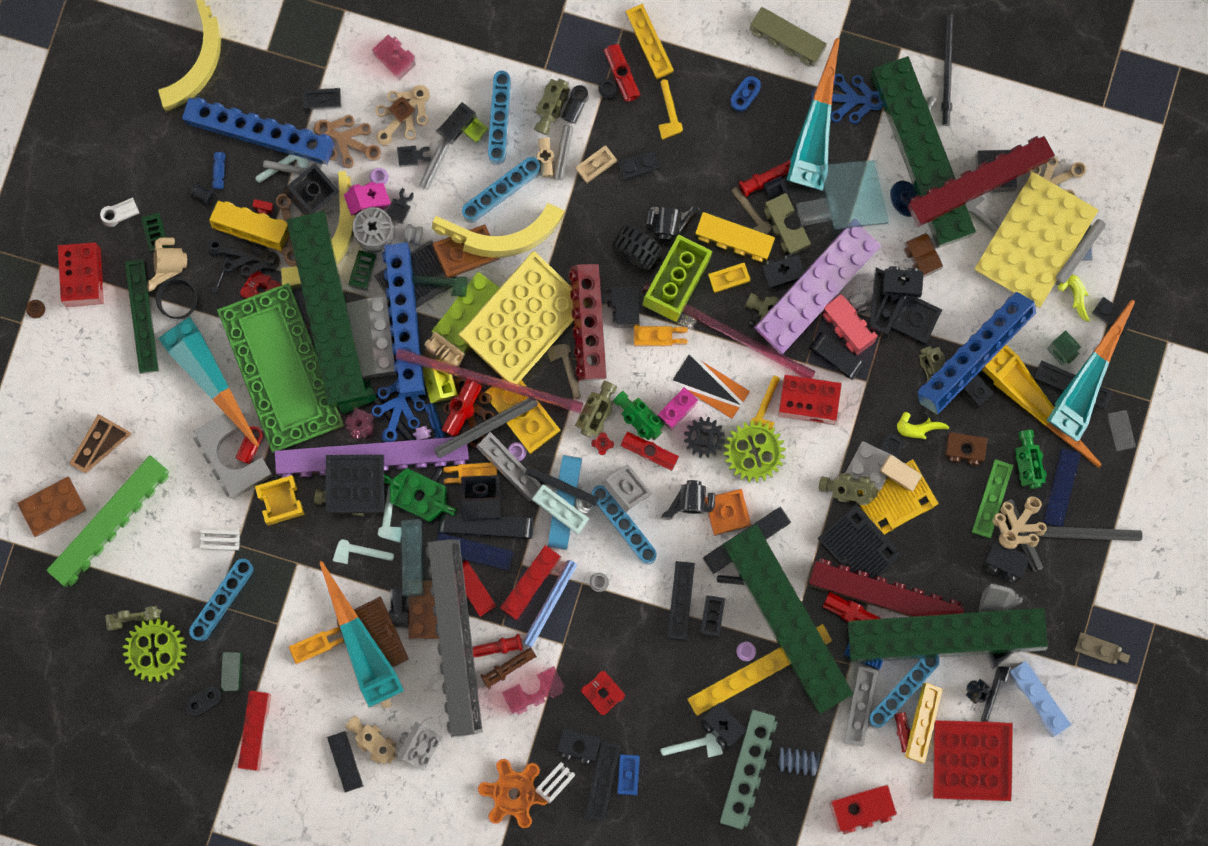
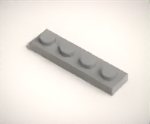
M491 432L488 433L476 447L528 501H531L542 485L536 479L526 475L527 469Z
M858 667L844 743L864 746L878 674L876 669Z

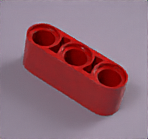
M465 560L462 563L466 595L481 617L495 608L496 605L469 562Z

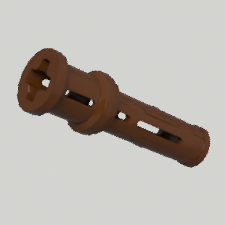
M529 647L501 666L495 665L493 670L485 675L481 674L480 677L488 690H490L492 685L500 680L504 681L508 674L537 656L532 648Z

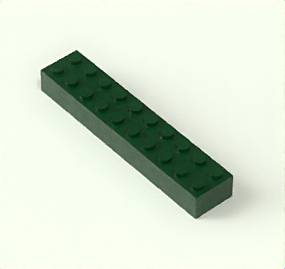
M909 56L873 68L870 74L879 93L917 196L923 197L927 195L928 190L934 187L939 189L945 186L944 183L952 178L956 180ZM966 204L928 222L937 249L972 237L976 233Z
M324 211L286 219L328 405L331 408L368 399L326 214Z
M756 524L723 543L724 550L817 713L821 714L854 695L758 525Z
M1044 608L848 621L851 663L1042 651L1048 647Z

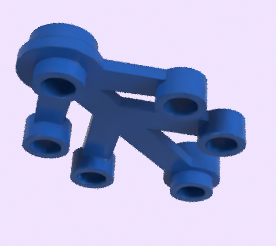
M835 75L834 85L839 86L847 95H832V102L845 103L840 109L831 113L830 119L832 122H840L842 116L856 104L865 105L857 112L850 114L849 121L852 124H858L860 119L870 110H879L883 107L879 93L877 91L872 92L863 82L861 76H854L852 85L859 88L865 96H858L847 84L843 75ZM837 77H840L842 79V82L837 83L835 79ZM860 79L861 83L855 84L854 80ZM816 89L812 91L811 100H813ZM872 99H878L879 103L873 104ZM838 114L840 118L838 120L833 119V115ZM853 115L858 116V120L853 121L851 117Z
M407 372L404 378L411 379L413 374ZM396 383L386 388L381 387L377 391L378 398L386 399L390 393L397 391ZM380 390L386 391V396H381ZM400 392L398 397L382 405H376L371 409V414L374 417H380L384 412L394 408L388 428L381 433V439L384 443L394 442L397 439V432L395 430L401 411L404 413L410 429H416L420 425L419 419L414 417L405 400L406 397H402ZM418 395L410 396L414 403V410L422 411L425 408V402ZM417 402L422 403L421 409L416 407ZM375 408L380 409L381 413L379 415L374 413ZM411 420H415L417 422V425L415 427L411 426ZM387 432H391L393 434L392 439L387 438Z

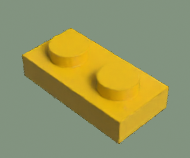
M745 263L708 274L714 293L750 282Z

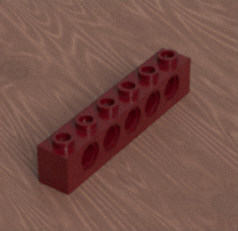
M599 264L575 265L570 267L569 280L572 284L570 298L573 300L571 312L574 319L573 337L576 341L574 355L577 357L575 371L578 381L603 380L607 378ZM582 280L585 281L587 285L586 289L582 287ZM584 299H585V300L587 301V303H588V307H587V308H585L584 305H583V300H584ZM585 318L589 321V327L584 324ZM586 337L590 339V346L586 344ZM588 356H589V357L591 358V360H592V364H591V365H589L588 362H587V357H588Z

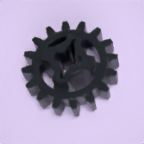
M700 417L699 422L692 420L693 426L687 425L689 432H684V435L688 437L684 439V443H689L686 449H692L693 456L699 453L700 459L703 455H706V458L709 459L710 453L716 456L715 450H722L719 444L725 443V440L721 439V437L725 436V432H720L722 425L717 427V420L710 422V417H707L706 421H703L702 417ZM702 426H709L711 429H704ZM695 430L697 437L692 441L691 436ZM701 433L704 436L708 435V443L705 440H700ZM717 435V442L713 445L712 438ZM703 446L706 447L707 450H701L697 447Z

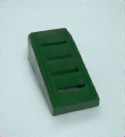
M160 213L141 217L151 254L155 250V244L153 245L152 242L160 237L167 238ZM157 219L158 221L156 223L147 225V221ZM159 226V229L149 232V228ZM157 233H161V236H157L154 238H151L150 236ZM162 245V248H169V245Z
M358 250L348 283L349 287L368 291L377 254ZM361 256L371 258V262L361 260ZM359 263L368 265L369 268L359 267ZM357 271L367 272V275L358 274ZM355 278L365 279V281H356Z

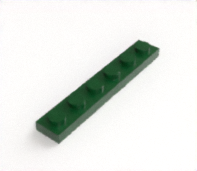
M145 260L125 262L139 373L159 372Z

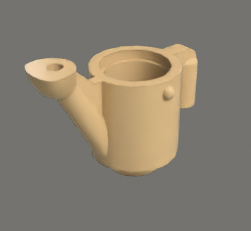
M160 237L155 241V276L148 280V292L154 290L158 284L182 273V269L187 267V254L182 252V248H162V245H174V238Z

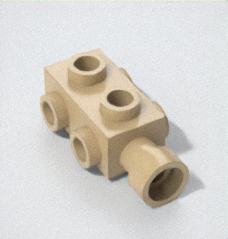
M355 715L345 727L357 735L355 737L358 741L356 745L363 751L367 749L371 752L370 758L378 765L381 762L383 764L386 762L390 764L397 757L395 754L397 751L395 746L397 744L389 737L384 739L380 735L382 731L375 724L364 726ZM366 734L372 735V739L370 741L365 740ZM381 747H386L387 752L385 754L379 752Z

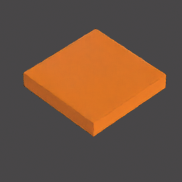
M742 489L716 495L715 508L711 513H708L714 536L751 526Z

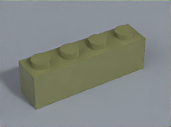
M762 6L750 25L752 35L759 39L762 37L768 40V44L775 48H782L784 53L790 57L796 56L806 66L811 65L815 67L826 49L827 43Z

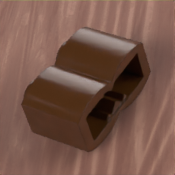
M927 233L905 243V255L908 259H912L914 263L912 268H918L919 271L924 272L923 278L943 268V264Z

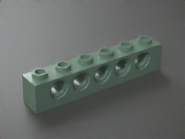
M752 710L721 816V824L743 830V826H748L750 815H747L749 807L753 808L756 799L755 796H752L754 788H759L761 778L758 777L759 771L764 770L767 760L763 757L765 751L769 752L772 743V740H769L770 733H775L777 721H774L775 716ZM756 728H763L766 732L765 737H756ZM752 746H757L760 749L758 757L750 755L749 749ZM746 765L754 767L755 773L752 776H747L744 773ZM740 784H747L749 786L748 794L742 795L739 793L738 787ZM737 802L742 803L744 806V811L740 814L733 811V805Z

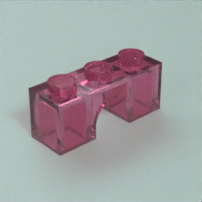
M554 666L537 675L540 681V688L536 693H525L520 684L502 692L512 714L517 713L519 716L528 711L527 707L533 704L537 707L546 702L545 698L549 696L554 698L563 693L562 690L565 687Z

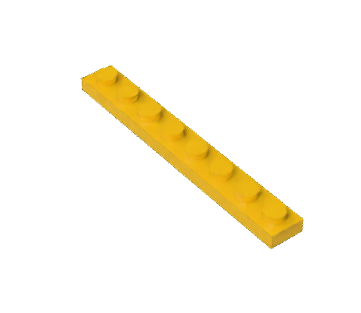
M824 625L818 626L816 629L824 643L827 645L832 642ZM781 648L691 696L687 700L696 716L790 664Z

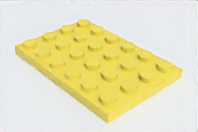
M1032 172L974 270L1012 293L1017 291L1034 301L1036 307L1041 308L1057 281V274L1077 248L1099 210Z
M532 251L458 336L511 387H515L574 320L571 314L573 300L570 298L572 287L535 251ZM583 300V305L586 307L588 303Z

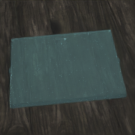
M874 160L820 165L834 229L889 223Z

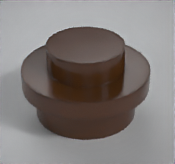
M32 300L26 307L27 314L34 319L41 318L46 311L44 303L40 300Z

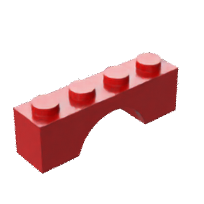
M545 545L500 609L517 621L541 584L561 560V556Z
M249 690L238 762L239 769L260 772L264 727L271 700L270 693Z

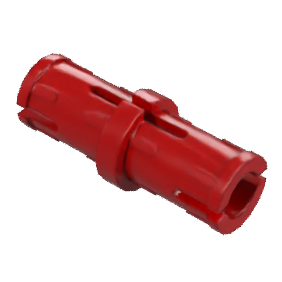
M906 712L894 714L898 731L896 734L899 736L902 753L907 750L911 733Z

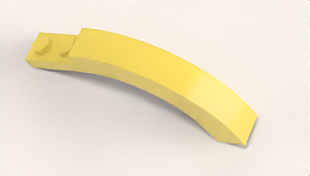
M196 0L203 25V44L196 63L182 79L158 90L166 112L187 103L189 98L195 97L207 84L216 68L221 50V32L219 21L216 16L212 17L210 5L206 6L205 0Z
M338 171L340 217L337 230L332 238L337 265L348 251L354 236L353 221L356 215L351 216L344 194L348 192V188L351 187V177L347 176L346 171ZM297 266L281 268L282 285L289 283L291 289L302 287Z
M547 203L541 215L531 225L519 232L505 236L477 234L438 216H435L432 222V229L439 235L451 237L457 243H464L463 251L482 257H509L529 251L545 241L560 224L565 210Z

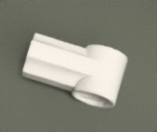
M130 198L114 206L104 207L101 210L100 216L104 225L114 227L118 222L140 213L133 198ZM108 213L115 215L112 220H106L105 216Z

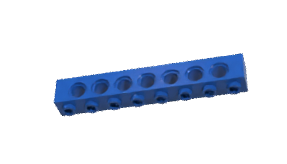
M199 97L188 99L182 117L185 124L324 165L329 163L335 144L331 137L326 134H320L319 136L305 128H302V130L295 129V126L284 123V125L278 124L276 120L271 118L266 120L260 119V116L254 113L243 114L237 108L226 109L222 104L216 102L209 104L206 103V100ZM204 111H210L209 116L201 117ZM222 116H227L228 118L226 122H219V119ZM240 121L246 122L244 127L237 128V124ZM257 127H263L261 133H255ZM275 132H281L279 138H272ZM293 137H299V141L297 143H290V140ZM311 142L317 143V146L314 149L308 148V145Z
M407 242L385 245L382 258L383 263L387 264V270H384L385 281L389 283V288H386L387 300L391 302V306L388 307L389 318L393 320V325H390L391 337L394 336L395 343L392 344V352L397 358V362H394L395 374L398 373L399 380L396 381V389L402 397L425 395L410 247ZM395 262H402L399 268H393ZM397 280H404L403 285L400 287H396L395 282ZM400 298L406 299L403 305H397V300ZM402 316L408 317L407 322L403 324L398 323ZM403 335L410 336L407 342L400 341ZM406 353L412 354L411 359L408 361L402 360L403 355ZM407 372L414 373L411 379L404 378Z
M1017 291L1009 297L1000 309H997L993 316L987 322H984L975 334L970 336L969 340L957 350L956 354L947 360L944 366L938 372H935L925 385L920 387L917 392L920 404L938 415L1036 314L1034 301Z

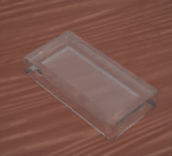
M1127 410L1107 414L1116 452L1135 448L1136 445Z

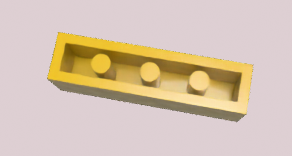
M218 201L209 219L213 229L279 251L283 250L290 234L286 221L272 219L264 213H254L246 207H236L227 201Z
M704 212L695 233L698 236V240L709 243V241H712L719 248L725 250L727 247L735 249L734 253L742 256L745 253L752 255V259L758 262L768 260L775 237Z

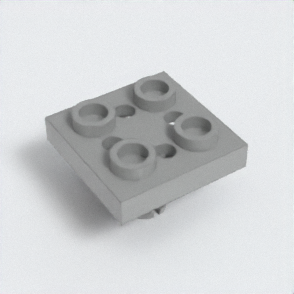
M415 722L410 733L403 732L401 734L406 740L401 737L399 738V742L403 746L397 757L424 771L442 736Z

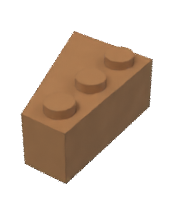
M98 414L69 465L85 474L89 473L128 439L132 433Z

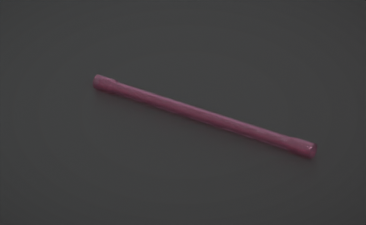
M647 282L642 291L643 293H647L651 283ZM686 304L682 311L688 316L785 366L801 377L813 378L816 373L813 369L795 362Z
M398 348L395 359L418 364L553 404L576 413H581L583 402L549 394L421 356Z

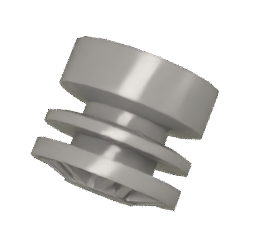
M370 207L363 209L356 215L353 221V232L357 243L362 249L378 253L385 251V245L392 244L395 230L390 216L380 208ZM376 225L377 230L370 231L369 227H374Z

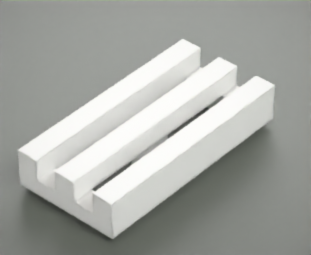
M201 529L200 549L239 551L240 531ZM205 535H236V538L205 537ZM205 541L235 542V546L205 545Z
M562 762L535 790L549 804L575 776L573 772H569V769L563 766ZM559 770H561L562 773L545 790V792H543L542 788L553 778V776ZM566 775L568 778L562 783V785L551 795V797L547 796V794L556 786V784Z

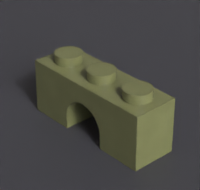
M787 193L766 202L765 209H763L767 219H771L774 224L772 229L775 236H779L782 241L780 246L783 252L788 253V255H795L810 248L811 243L803 227L797 230H790L784 224L785 218L794 214V208Z

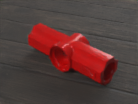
M619 44L608 46L604 49V53L625 102L635 100L640 96V93ZM619 70H625L627 74L625 76H619L617 72Z
M470 379L466 380L459 396L450 402L449 408L451 412L442 428L443 432L453 437L458 435L465 420L469 419L474 413L473 404L482 385Z
M628 431L620 447L643 457V459L670 471L674 469L679 458L678 455L657 446L654 442L647 441ZM653 447L655 453L652 456H648L644 453L645 448Z
M829 592L822 606L840 616L846 622L882 619L864 610V607L850 600L847 601Z

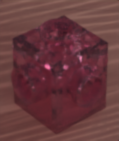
M355 408L353 414H349L345 422L346 429L350 432L349 435L356 439H360V437L366 438L367 435H371L374 428L372 424L374 416Z

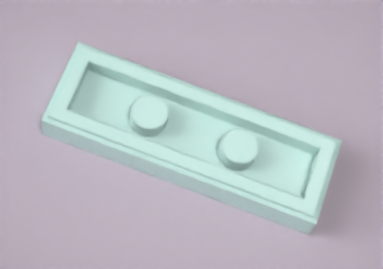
M544 484L532 498V501L576 534H579L590 520Z

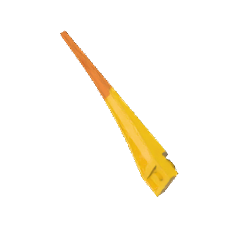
M1005 345L986 364L982 371L994 381V385L1095 466L1100 468L1102 466L1101 463L1080 439L1079 441H1074L1047 421L1054 406L1040 389L1020 357Z

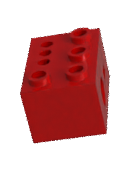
M94 242L58 245L60 298L65 307L104 304L101 248L98 244Z
M784 375L778 417L835 425L842 383Z
M888 784L829 802L837 831H843V835L855 832V827L861 826L862 829L872 827V822L880 820L881 824L892 821L891 816L897 815ZM850 804L856 805L858 809L855 815L850 814L848 811Z

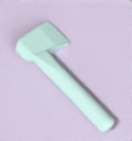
M289 155L278 162L289 165L297 160L300 167H308L307 159L294 155ZM268 168L255 177L256 181L260 183L279 170Z
M388 486L382 527L378 530V535L381 538L400 543L402 527H390L393 504L390 503V486Z
M342 539L338 543L333 561L348 564L349 552L393 561L394 554L352 545L348 540Z
M712 733L707 734L704 738L661 748L663 756L705 745L708 758L721 755L723 752Z

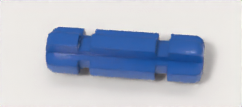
M216 152L214 153V181H212V187L214 189H223L224 181L222 178H224L225 163L223 161H225V154Z
M435 404L425 405L432 430L435 431V438H445L446 435L442 431V424L436 412Z

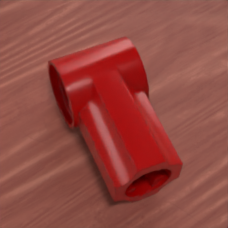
M250 426L252 432H259V437L256 441L260 446L265 437L264 432L256 426ZM245 435L235 459L251 464L259 447H256Z

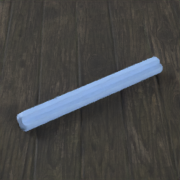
M568 560L523 640L525 645L532 647L577 567L575 562Z

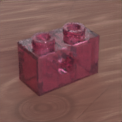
M388 34L372 49L373 55L401 80L416 65L415 56L408 49L405 51L401 47L402 43L395 36L392 38ZM393 53H394L395 55L398 54L399 57H398V58H396V57H393V58H392V54H393Z

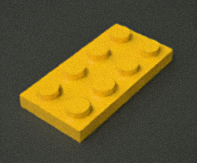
M501 379L485 391L491 395L492 400L490 403L498 413L534 396L522 380L515 387H511L504 379ZM538 400L536 407L506 423L530 454L561 431Z

